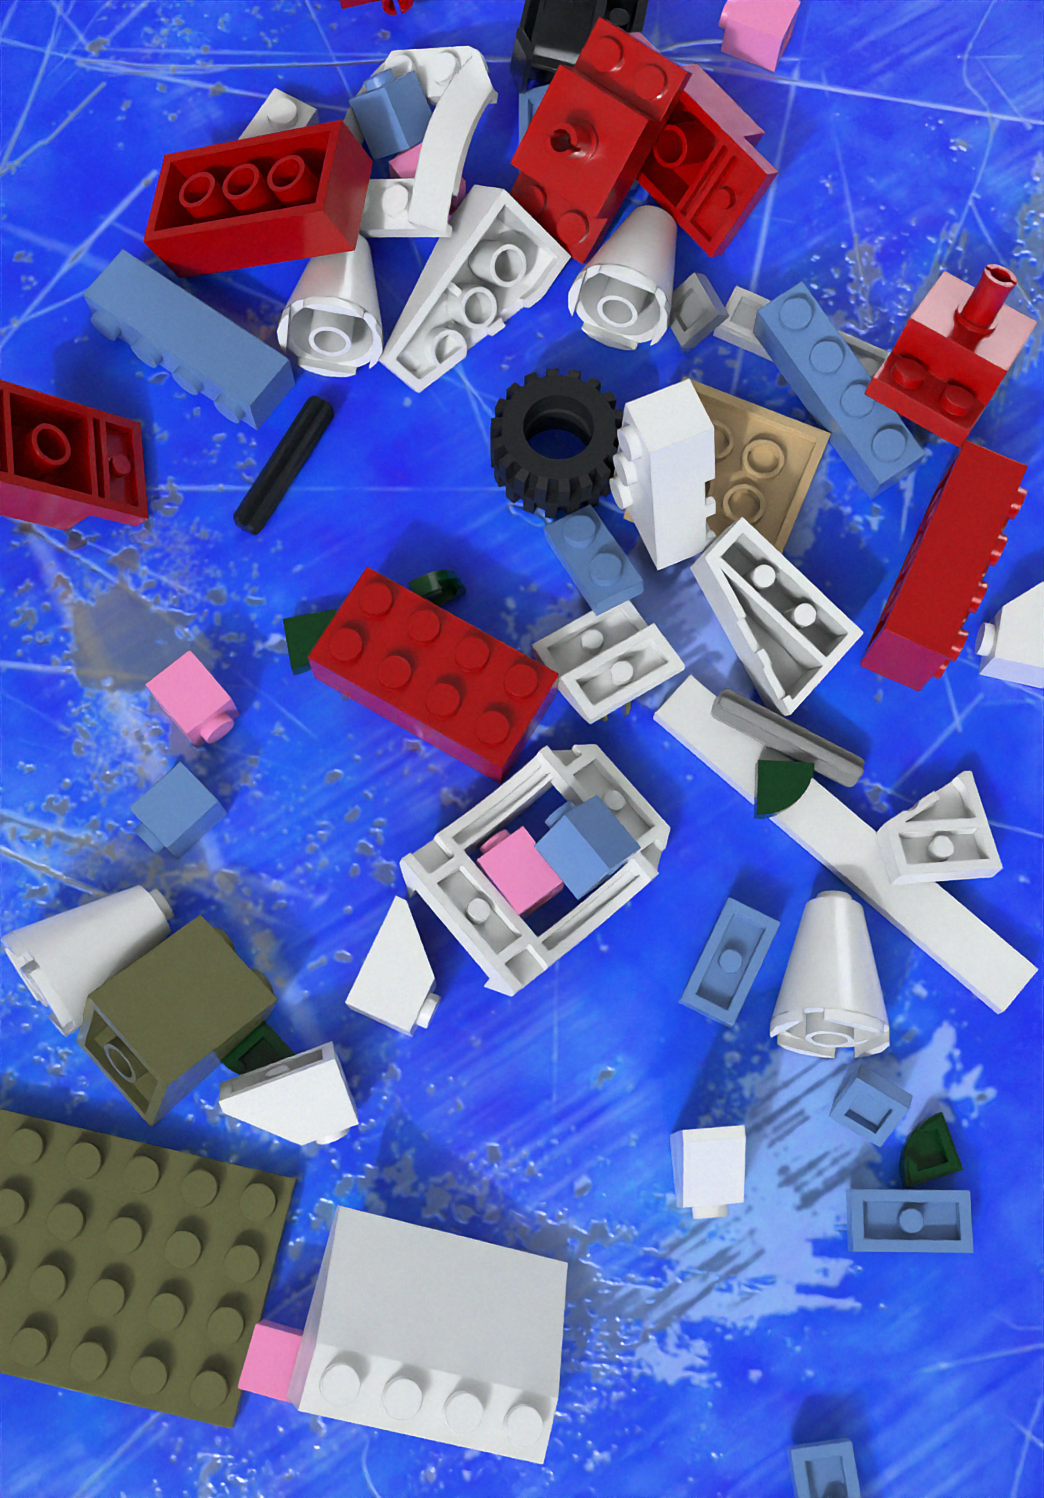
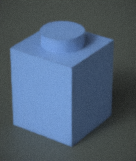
M388 69L364 80L363 82L367 90L350 99L349 103L373 159L376 160L409 149L423 141L432 112L415 70L394 77L392 69Z
M181 762L129 807L131 812L141 821L133 831L156 855L166 847L177 860L227 815V812L215 796Z
M598 795L577 807L571 800L559 807L545 820L550 830L534 845L577 899H580L609 879L641 848Z

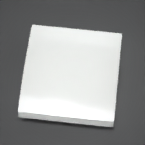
M630 600L598 616L592 610L532 644V655L537 662L559 673L558 690L589 724L594 723L680 673L685 668V664L655 623L648 626Z

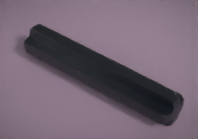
M314 395L307 399L234 512L233 520L235 525L251 535H257L261 532L333 419V406L329 402Z

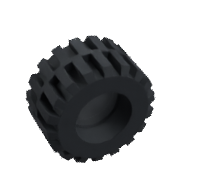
M558 368L546 369V377L539 378L536 372L524 376V386L521 387L514 382L507 388L506 400L499 398L495 406V418H491V468H494V478L498 487L506 486V497L513 504L522 499L523 510L534 514L536 508L544 509L545 518H556L557 511L565 510L566 514L569 515L579 510L581 505L586 507L591 504L594 508L599 503L600 494L607 497L611 492L609 481L614 477L615 466L613 456L618 452L617 430L622 427L623 412L622 409L615 410L617 399L611 391L601 394V382L593 377L588 382L580 380L581 372L570 369L568 376L558 375ZM559 429L577 436L586 448L571 458L551 459L538 454L530 447L528 442L540 432Z

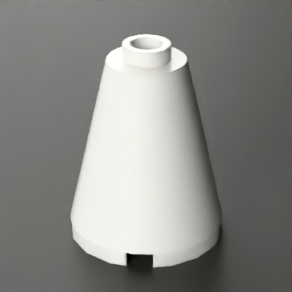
M650 205L634 209L575 277L568 292V309L573 316L576 311L584 322L581 329L589 337L605 346L621 350H636L638 343L652 340L651 346L661 339L668 328L671 319L677 225L672 216L665 210Z
M358 234L355 251L311 257L279 318L277 336L280 348L285 354L287 348L298 357L297 365L307 371L329 377L356 375L357 367L369 362V369L374 366L383 351L384 335L371 249L367 240L360 234Z
M137 885L13 930L1 937L0 940L7 947L4 949L33 997L36 1001L40 1000L45 1007L50 1006L53 1012L48 1015V1018L60 1033L67 1037L82 1025L83 1012L88 995L159 945L171 933L167 921L173 918L174 914L159 890L154 888L147 892L141 885Z
M834 890L824 891L805 905L770 1021V1036L772 1038L777 1035V1044L784 1049L804 1055L836 1058V1047H854V1058L880 1053L890 1046V1026L862 905L852 900L851 895L848 893Z

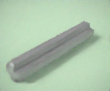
M724 688L714 700L711 709V715L714 719L797 762L814 763V771L845 787H853L861 778L864 772L865 761L852 752L729 688Z

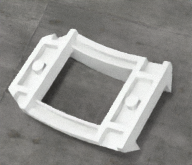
M470 46L391 51L387 59L371 76L388 69H392L394 77L415 70L429 107H436L424 135L415 178L369 179L359 234L363 237H451L452 226L447 223L452 196H458L465 159L476 126L487 105L497 104L498 93L493 89L488 76L490 71L484 56L479 50ZM363 85L357 95L367 90L365 85ZM350 106L343 122L362 146L364 136Z
M597 744L574 745L571 750H550L548 746H545L538 751L531 761L498 789L437 833L429 843L413 854L410 852L404 856L399 864L409 898L417 893L423 898L490 978L484 987L512 997L603 924L659 874L657 869L661 853L666 848L671 828ZM552 786L567 801L571 800L576 807L598 795L641 848L624 864V867L551 928L537 937L470 859L469 855L529 808Z

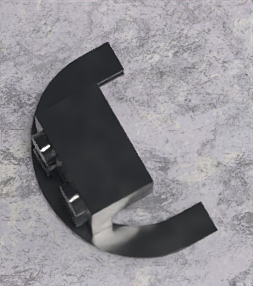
M525 0L520 27L517 28L509 69L519 93L525 95L528 79L550 84L560 64L574 67L599 17L609 20L628 33L640 32L642 34L648 0Z

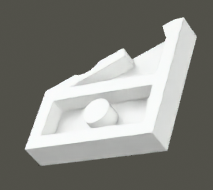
M963 771L938 791L931 792L909 810L902 811L884 823L876 832L891 885L990 878L1003 868L972 771Z

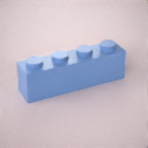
M124 249L120 251L83 293L92 314L90 321L101 334L113 341L119 337L131 345L135 355L148 366L156 368L159 364L170 371L174 380L184 390L195 396L201 392L214 401L215 407L223 416L234 423H239L242 420L258 430L295 386L290 360Z
M803 281L757 310L753 334L821 430L831 433L829 437L830 443L869 498L872 500L914 472L926 455L895 411L864 394L872 378Z

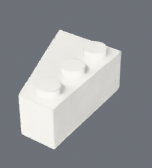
M690 379L625 403L622 427L617 430L619 445L617 454L613 456L615 470L614 477L609 481L611 492L620 509L628 508L657 570L703 553L716 539L713 530H710L706 522V517L716 514V502L712 496L705 498V482L715 478L714 426Z
M743 517L725 528L690 567L765 707L781 716L791 715L864 633Z

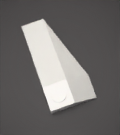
M475 184L448 221V224L452 226L451 237H439L378 360L417 393L423 391L463 360L467 355V351L487 335L494 336L505 327L504 322L523 307L530 308L542 299L571 258V255L505 189Z

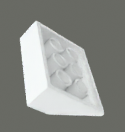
M337 1205L286 1397L301 1412L544 1464L559 1396L568 1263Z

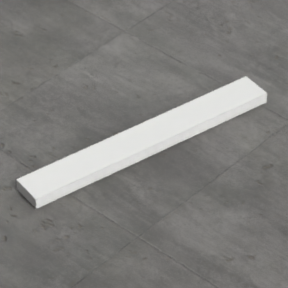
M690 674L655 712L653 719L754 805L756 762L758 760L793 761L786 755L714 719L711 715V709L717 696ZM811 779L807 790L793 806L769 818L997 1014L1007 1009L1038 971L1037 967L936 882L891 885L876 831L815 779Z

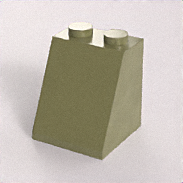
M200 914L88 995L83 1012V1022L79 1027L76 1042L148 1125L152 1127L221 1065L222 1062L220 1060L263 1021L267 1022L278 999L275 997L273 988L265 975L257 969H250L235 953V947L230 937L222 929L212 927Z

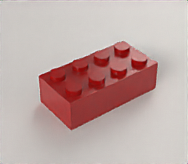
M342 119L165 154L143 242L178 278L355 251L373 161Z
M965 439L935 488L859 666L919 692L931 677L937 679L942 677L949 661H956L969 631L962 627L969 613L975 614L989 585V583L982 580L989 566L994 567L1007 543L1008 536L1002 533L1008 520H1014L1027 495L1028 489L1020 487L1028 467L1027 465Z
M366 567L308 656L314 678L501 785L556 697L559 682V673L369 567Z

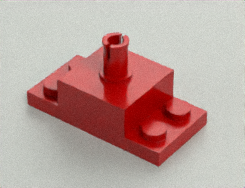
M602 17L598 18L574 67L559 65L510 162L511 165L521 171L509 194L572 258L581 264H587L594 256L693 74Z
M640 32L629 33L657 50ZM698 64L681 65L693 74L640 169L636 181L712 258L724 253L779 172L755 149L765 132Z
M988 264L984 268L979 282L973 287L944 271L909 318L892 352L873 376L864 394L961 448L1038 323L1004 304L1010 291L1017 284L1016 276L1009 269L1001 265Z
M0 379V515L64 531L90 515L134 527L148 520L141 423Z

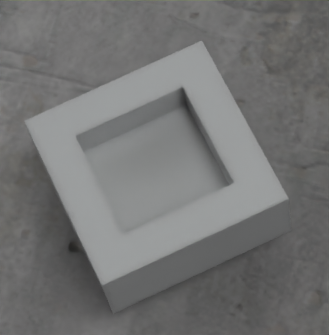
M694 272L672 293L669 326L681 347L693 349L729 317L705 274Z

